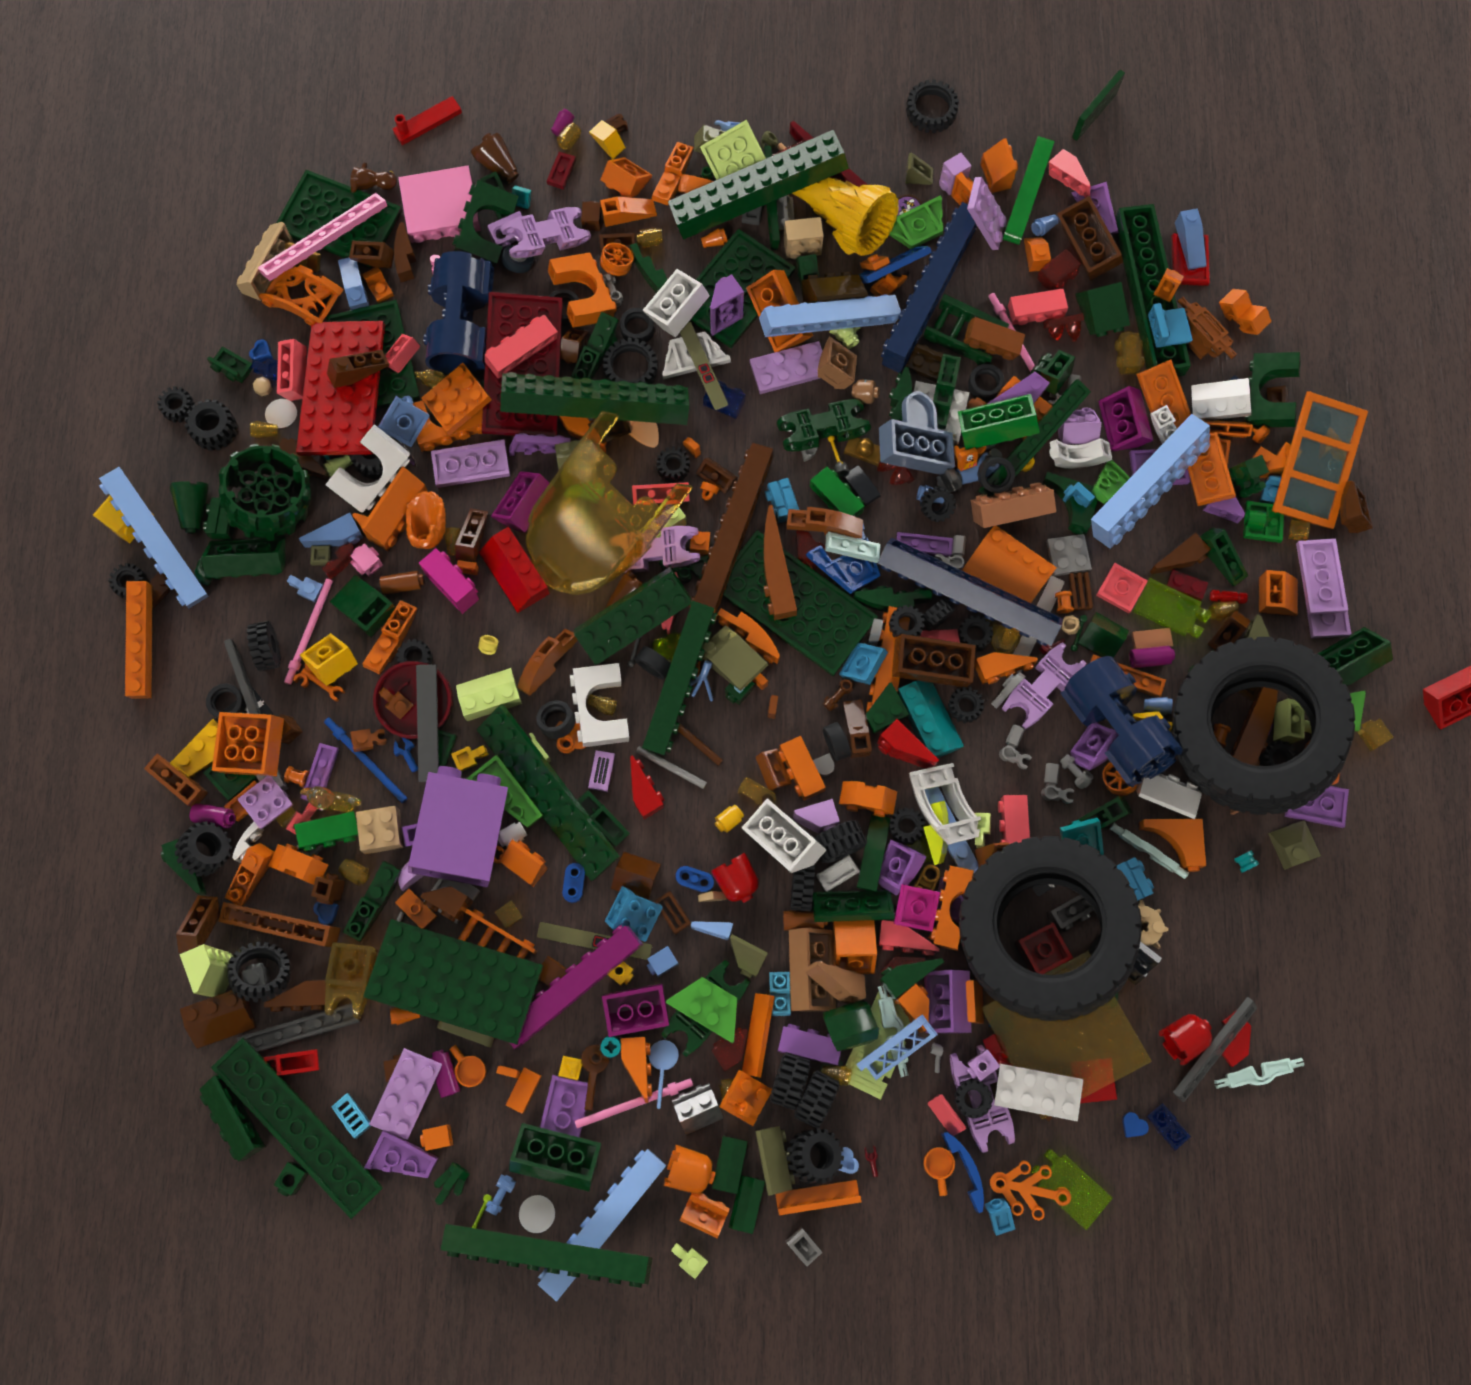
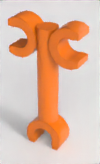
M306 663L301 673L296 674L293 678L296 683L303 678L304 681L301 684L303 688H306L309 685V680L327 691L336 702L339 699L335 697V693L337 691L345 693L340 686L333 687L330 684L327 686L323 684Z

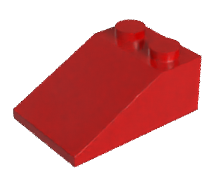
M898 719L880 735L877 742L879 750L885 755L888 754L893 758L926 769L935 767L939 761Z

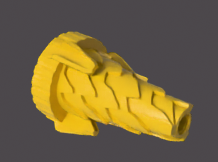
M828 177L792 193L806 201L817 215L826 219L827 224L837 229L832 234L841 249L848 255L857 253L860 256H865L877 250L892 231L899 210L896 194L891 192L889 187L882 185H862L858 187L849 181L843 182L837 178L832 179Z

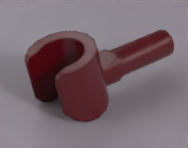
M1062 638L1053 643L1052 646L1048 644L1047 646L1042 645L1039 650L1046 655L1054 647L1066 641Z
M873 1146V1153H867L865 1147V1158L871 1164L873 1177H877L876 1147Z

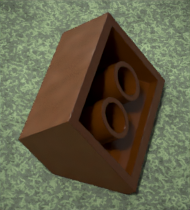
M232 990L180 1008L184 1028L196 1049L256 1028L249 1001H246L244 996L239 998L237 993L234 994Z

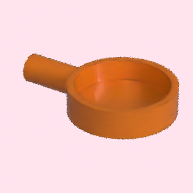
M457 1045L449 1049L458 1061L455 1067L457 1081L465 1087H475L481 1084L487 1072L485 1063L476 1056L465 1057Z
M941 1147L932 1148L925 1154L923 1166L930 1177L937 1179L939 1196H946L948 1194L945 1179L953 1173L955 1160L947 1149Z

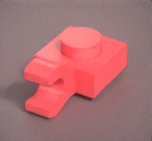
M309 802L302 814L296 811L287 824L286 829L296 835L294 824L311 821V816L317 810L316 805Z

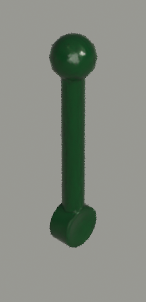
M1085 615L1079 618L1080 629L1076 634L1074 644L1071 645L1073 652L1078 650L1077 644L1084 623L1087 621Z

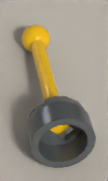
M830 436L828 441L831 442L837 460L834 471L839 477H843L850 470L845 462L840 461L834 442L835 437Z

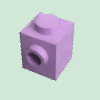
M985 1049L967 1062L969 1066L967 1071L973 1079L978 1078L979 1081L1000 1067L988 1049Z

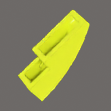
M945 801L930 804L939 821L943 825L949 824ZM931 825L923 827L934 865L944 863L948 848L947 843L935 832Z

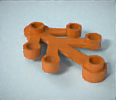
M1023 1160L1008 1173L996 1172L990 1179L992 1190L996 1193H1003L1011 1205L1012 1213L1016 1216L1023 1213L1024 1206L1016 1200L1011 1190L1019 1191L1032 1210V1217L1038 1221L1044 1218L1045 1212L1036 1203L1032 1195L1053 1199L1061 1206L1068 1205L1071 1201V1193L1065 1187L1050 1190L1033 1186L1040 1180L1051 1177L1052 1170L1048 1165L1041 1166L1039 1171L1022 1182L1012 1181L1020 1174L1026 1175L1030 1173V1163ZM1021 1165H1028V1170L1023 1171ZM1043 1169H1048L1049 1174L1043 1175L1041 1171ZM1002 1180L1004 1185L998 1186L996 1182ZM1061 1194H1064L1067 1198L1066 1200L1061 1201L1059 1199V1196ZM1019 1205L1021 1210L1019 1212L1015 1211L1014 1206ZM1040 1210L1042 1215L1036 1216L1034 1212Z

